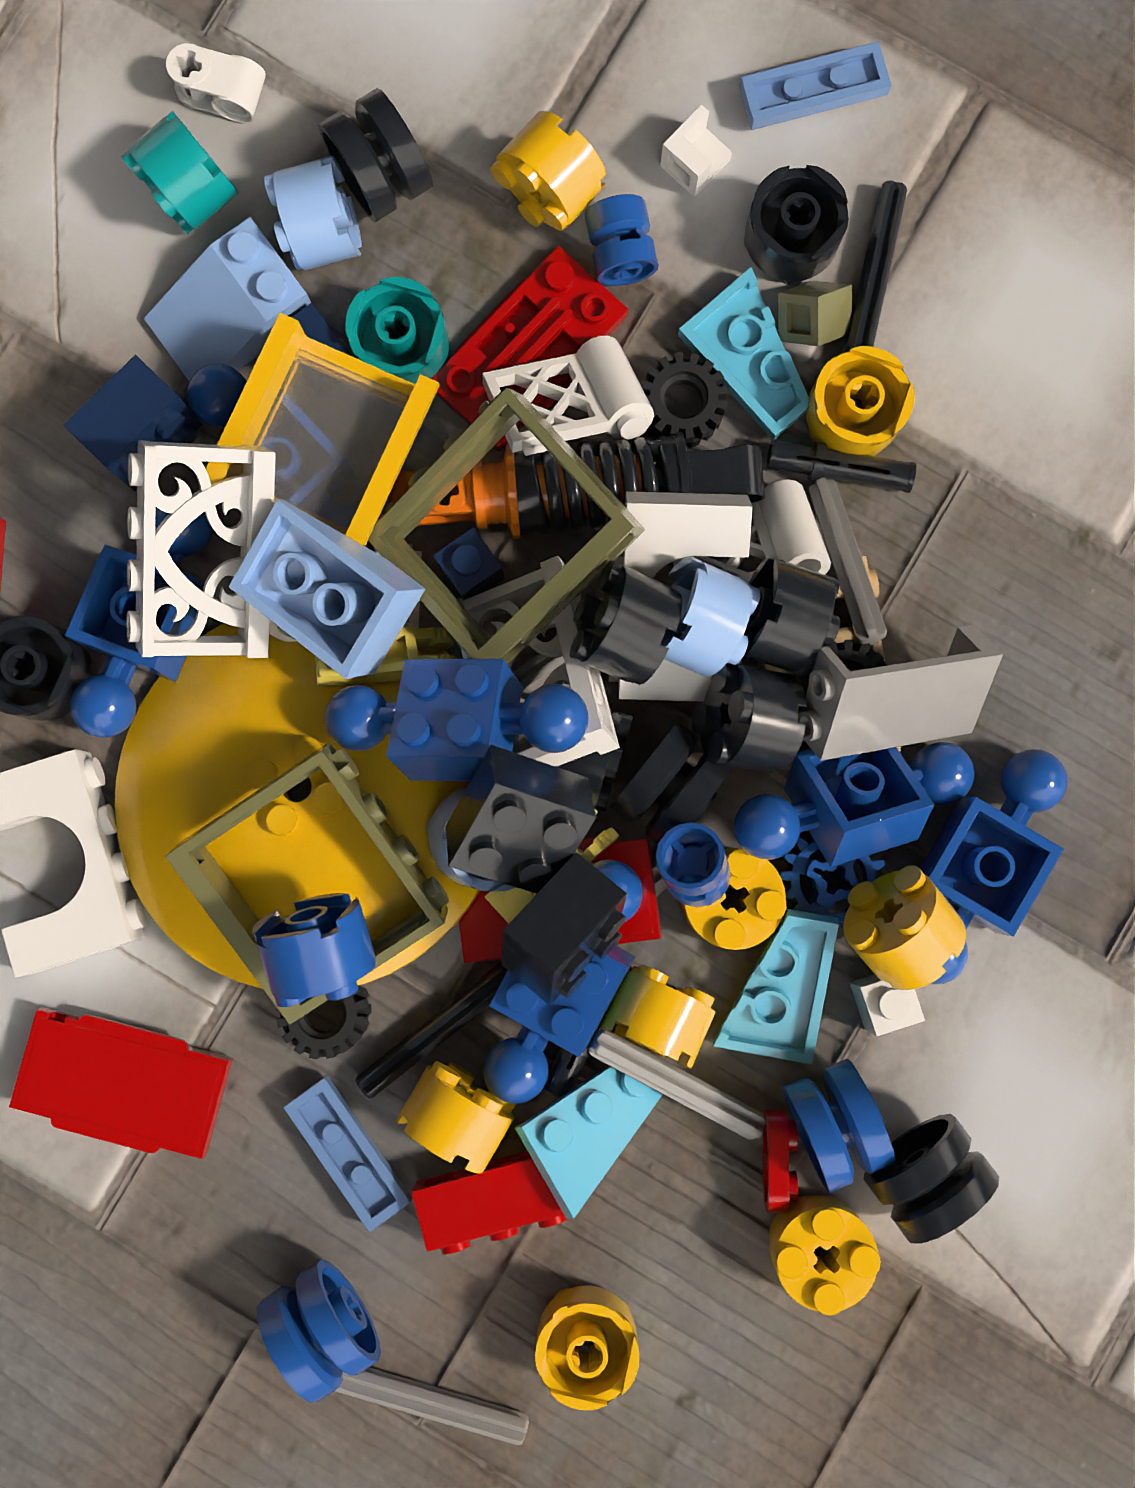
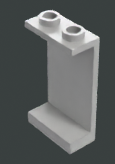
M975 625L957 627L948 655L945 657L849 671L829 646L821 647L814 669L809 677V686L806 692L807 707L802 706L801 712L798 715V722L806 723L803 740L806 741L816 756L822 761L970 734L973 732L1003 654Z

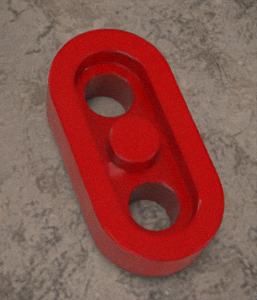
M764 1110L763 1114L766 1123L762 1133V1167L766 1213H788L789 1202L798 1201L796 1171H789V1151L797 1150V1124L795 1120L787 1119L785 1110Z

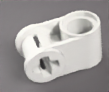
M184 43L177 45L169 52L166 58V68L169 77L175 83L174 89L177 97L183 105L191 109L217 114L238 123H250L253 121L266 76L264 69L260 65L243 56L227 55L199 47L195 44Z

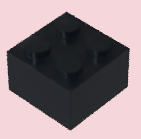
M490 745L446 824L448 866L537 894L574 855L597 818L589 779Z
M576 852L503 930L502 966L549 1006L560 994L565 998H569L585 980L587 973L583 969L595 955L601 960L604 959L619 942L622 934L618 930L626 919L622 912L627 893Z

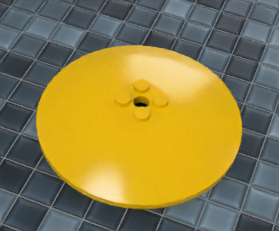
M224 623L204 636H238V627ZM270 633L268 658H247L246 655H187L176 682L160 676L153 684L139 706L129 727L119 760L115 788V819L120 851L123 852L130 880L141 902L157 925L175 944L209 969L237 982L263 989L165 856L178 843L328 742L333 745L336 751L339 749L345 750L358 768L359 775L355 778L367 794L374 792L381 799L389 813V818L386 821L397 837L403 834L410 840L419 855V861L416 862L427 879L432 876L435 877L449 898V902L445 904L448 907L445 924L357 981L358 986L367 984L401 969L435 946L457 924L480 890L454 882L440 871L430 853L426 832L427 823L438 805L452 792L467 787L470 781L409 780L386 756L390 734H387L375 747L364 751H351L339 746L329 736L325 726V710L332 696L345 687L363 685L378 691L387 703H396L400 681L317 687L314 654L298 641L285 642L275 638ZM417 650L418 656L435 654L448 655V653L444 650L440 652L434 651L430 653H423ZM322 769L309 776L312 790L305 800L292 802L287 792H285L205 846L259 920L275 910H279L281 918L297 912L294 902L331 893L349 894L351 902L356 897L359 899L372 942L421 909Z

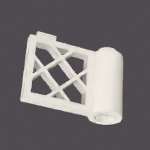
M598 336L588 340L580 347L576 354L483 373V386L490 402L501 392L500 387L514 384L527 389L523 396L530 403L537 394L557 400L558 403L552 411L534 404L532 405L564 441L609 432L616 439H635L645 433L654 418L653 408L619 342L610 336ZM569 373L572 379V383L567 389L547 382L549 377ZM570 405L588 412L589 418L573 420L562 416V414ZM516 424L505 434L512 453L523 450L525 456L548 451L530 430L519 433Z
M788 479L776 480L770 483L764 489L765 498L759 502L751 503L753 527L750 534L749 554L763 560L767 558L783 560L826 575L830 569L831 561L802 484ZM690 556L743 579L748 583L755 572L748 573L737 569L745 557H730L728 562L724 564L708 558V556ZM683 558L674 560L673 565L675 566Z

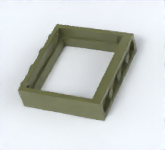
M506 388L491 402L484 401L478 411L480 416L467 429H460L449 437L443 445L444 453L432 466L428 465L421 468L411 477L407 484L410 489L397 502H391L383 507L381 511L382 516L377 520L368 541L382 557L389 560L425 588L420 600L472 659H503L508 665L601 574L608 561H614L646 529L522 394ZM520 420L610 518V521L503 627L490 637L404 538Z
M330 742L178 843L165 856L289 1025L328 999L323 994L306 998L301 1003L290 1007L277 1006L275 998L270 991L252 931L259 919L205 847L206 845L319 769H322L421 908L372 941L376 956V966L374 969L445 924L448 907L445 904L449 902V898L442 885L433 876L429 879L426 878L416 864L419 861V855L413 844L403 834L398 837L386 821L389 818V813L381 799L374 792L367 794L355 778L359 775V771L352 758L343 749L336 751Z

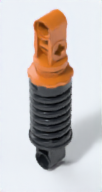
M674 432L673 435L656 437L650 442V446L645 438L639 437L632 442L631 446L627 440L618 439L614 442L613 447H611L608 441L599 440L595 444L594 450L586 441L578 443L575 448V453L624 506L626 491L748 495L751 503L759 502L765 498L761 448L758 446L738 445L724 449L688 452L683 433ZM506 445L503 461L486 464L481 459L452 489L453 496L450 497V504L441 505L439 502L417 526L476 522L478 529H488L490 523H508L513 539H521V536H525L532 531L539 532L540 534L549 533L551 530L550 519L553 529L557 533H565L567 531L569 517L573 530L577 532H583L586 529L587 516H589L591 527L594 530H601L606 524V514L549 451L525 456L523 450L512 453L510 446ZM400 470L384 506L391 502H397L410 489L407 484L417 471Z

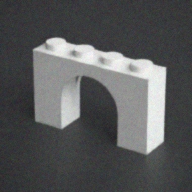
M626 491V509L646 530L623 552V557H617L614 560L615 562L653 578L665 565L683 557H749L752 504L748 495ZM664 659L656 672L644 684L638 685L625 682L609 675V682H618L619 699L704 701L712 676H702Z
M74 749L0 773V831L46 817L56 819L75 833L84 850L86 863L81 887L67 905L51 914L1 929L15 978L34 974L145 938L142 928L147 925L146 914L140 900L133 898L123 852H120L115 833H117L115 811L110 804L106 805L101 786L105 785L104 771L99 760L96 757L92 758L90 752Z

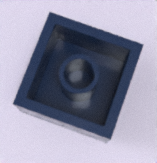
M135 354L63 426L109 471L133 491H136L137 486L129 485L128 458L130 453L138 454V440L192 444L197 437V430L203 424L180 397Z

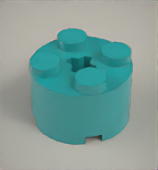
M173 110L121 155V158L141 181L143 180L152 191L150 194L170 218L176 221L186 234L200 227L239 193Z
M404 277L381 279L379 284L372 286L366 291L365 288L360 291L352 300L345 321V331L354 357L413 384H416L420 374L432 379L445 365L449 352V338L442 310L431 292L421 283ZM400 331L406 332L405 336L398 338Z

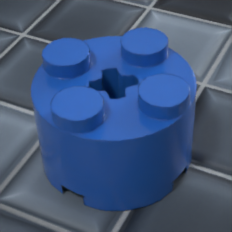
M331 893L294 902L297 912L281 918L279 910H275L264 916L254 925L252 931L270 991L278 1007H290L301 1003L306 998L325 994L328 1000H340L349 997L358 991L357 980L365 976L376 966V956L360 901L356 897L351 902L349 894Z

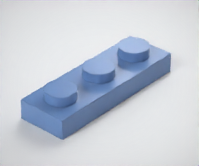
M878 41L742 76L739 89L751 130L887 96L892 85Z
M328 1075L283 1107L368 1232H371L411 1203V1195Z

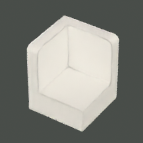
M700 105L663 143L660 167L694 197L731 160L732 151L706 128L709 111L703 105Z

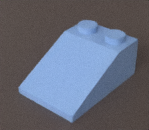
M249 217L210 244L144 317V320L190 382L192 376L200 368L209 364L220 363L229 365L236 370L241 369L260 355L279 313L292 318L311 302L302 286L253 219Z
M283 499L276 500L229 585L231 590L345 679L374 674L425 591L423 586L386 558Z

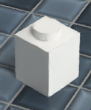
M875 974L849 982L864 1028L873 1035L880 1036L925 1021L915 989L900 990L893 988L888 982H882Z

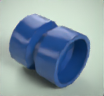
M620 194L599 200L589 206L585 211V222L589 241L593 246H596L593 251V260L598 282L606 286H623L642 281L653 275L658 270L659 264L654 240L649 235H646L650 231V221L645 200L641 196L634 194Z
M690 822L679 824L665 833L658 844L656 860L660 874L672 896L682 904L693 907L708 906L719 900L729 887L731 872L723 843L716 832L703 824Z

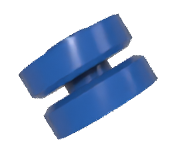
M849 1059L824 1068L823 1085L829 1102H826L817 1084L806 1076L782 1086L788 1108L793 1120L796 1121L801 1140L828 1193L853 1183L854 1167L847 1150L848 1148L852 1151L859 1166L870 1175L895 1166L894 1150L881 1113L859 1072Z
M319 1260L299 1274L295 1280L296 1290L292 1287L281 1286L262 1299L256 1307L259 1330L272 1361L292 1389L309 1403L319 1402L337 1390L342 1383L343 1372L348 1375L357 1376L379 1361L381 1355L380 1341L364 1303L341 1271L325 1260Z

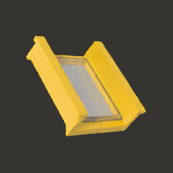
M279 313L217 445L265 446L274 451V504L277 499H283L359 544L366 546L440 385L439 382L421 374L416 384H413L306 337L298 320ZM209 462L206 471L210 483L213 484L229 477L242 475L243 463Z

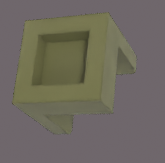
M810 281L778 292V329L781 342L821 346L850 334L852 326V284Z

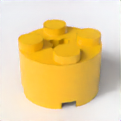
M539 111L497 155L496 162L490 167V171L495 180L504 188L511 190L521 202L518 205V210L526 221L535 227H539L544 222L556 230L562 231L568 228L604 189L606 183L600 181L606 175V171L596 151L576 129L569 136L557 127L563 120L562 118L548 111Z
M859 346L828 361L821 370L808 396L809 408L806 411L809 436L815 442L826 443L828 449L848 454L875 456L885 449L905 425L914 406L915 391L912 381L911 383L909 382L907 375L903 371L904 366L898 358L880 348ZM854 398L862 401L861 409L855 406Z
M724 848L731 872L729 887L735 890H742L743 894L739 897L741 906L738 909L731 906L723 908L721 902L726 898L724 893L719 900L711 905L693 907L681 903V908L689 926L706 941L725 949H746L766 940L778 927L786 911L785 888L778 871L768 860L755 858L742 848Z
M906 866L900 871L883 875L873 882H861L848 895L850 906L846 912L843 924L846 941L882 982H888L893 988L912 990L934 982L946 972L942 965L949 959L952 953L958 958L964 948L966 928L963 920L932 880L917 866Z
M643 964L640 967L633 966L632 970L628 971L599 1026L603 1029L612 1030L616 1024L617 1027L614 1032L616 1035L663 1058L665 1055L677 1060V1064L691 1069L716 1013L711 1008L715 998L689 986L686 989L678 987L675 990L666 985L669 977L662 972Z
M435 1061L433 1065L426 1067L397 1116L396 1122L397 1124L408 1123L404 1132L435 1155L452 1163L457 1155H460L470 1160L465 1168L466 1170L474 1173H483L514 1120V1115L511 1112L516 1104L504 1102L494 1096L490 1090L486 1092L472 1085L475 1076L463 1067L452 1062L446 1066Z
M828 1195L800 1196L797 1202H789L788 1213H777L771 1223L769 1232L771 1263L782 1286L796 1302L808 1309L831 1316L855 1305L869 1292L880 1269V1256L871 1232L848 1204ZM819 1246L825 1250H830L825 1257L816 1256L814 1253L815 1249Z
M577 1286L560 1290L545 1307L539 1319L535 1350L536 1368L539 1376H541L543 1382L550 1390L549 1392L557 1401L578 1410H597L607 1406V1402L615 1399L621 1393L623 1395L635 1380L639 1367V1347L635 1322L628 1305L606 1289L596 1286ZM584 1341L594 1342V1344H591L589 1352L580 1351V1346L583 1345Z

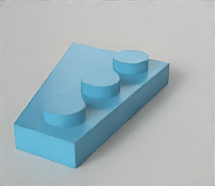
M750 267L680 327L678 336L694 354L699 355V359L703 364L707 359L714 363L712 370L715 373L720 370L724 376L723 386L727 385L728 392L771 439H776L806 413L809 408V397L789 351L787 352L784 349L774 326L776 323L769 306L766 307L757 287L758 281L752 267Z
M787 909L715 1035L714 1047L807 1064L813 1063L839 926L837 917Z
M610 1065L515 1128L566 1219L575 1218L663 1095L659 1091Z

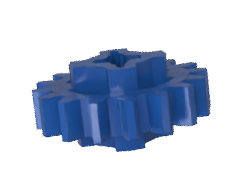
M811 834V842L809 843L799 837L795 844L798 850L796 855L787 853L781 857L790 865L789 870L778 872L783 881H788L789 888L785 889L786 899H793L795 902L790 909L837 917L840 926L843 928L848 908L835 913L827 912L829 909H832L836 901L848 899L850 891L860 883L857 881L853 869L855 860L860 865L863 882H873L876 880L875 871L884 867L885 863L883 860H871L868 855L830 867L826 859L817 861L809 858L814 851L819 849ZM837 868L835 877L841 880V884L849 887V889L830 887L825 891L827 882L821 878V875L815 873L813 869L816 871L833 872ZM800 875L807 879L811 890L808 901L801 891Z

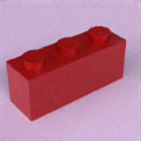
M528 1151L491 1160L483 1173H474L462 1168L418 1180L411 1191L426 1251L430 1252L440 1249L443 1255L460 1252L470 1247V1240L489 1235L491 1241H499L515 1236L519 1233L518 1227L538 1222L540 1228L558 1225L567 1220Z

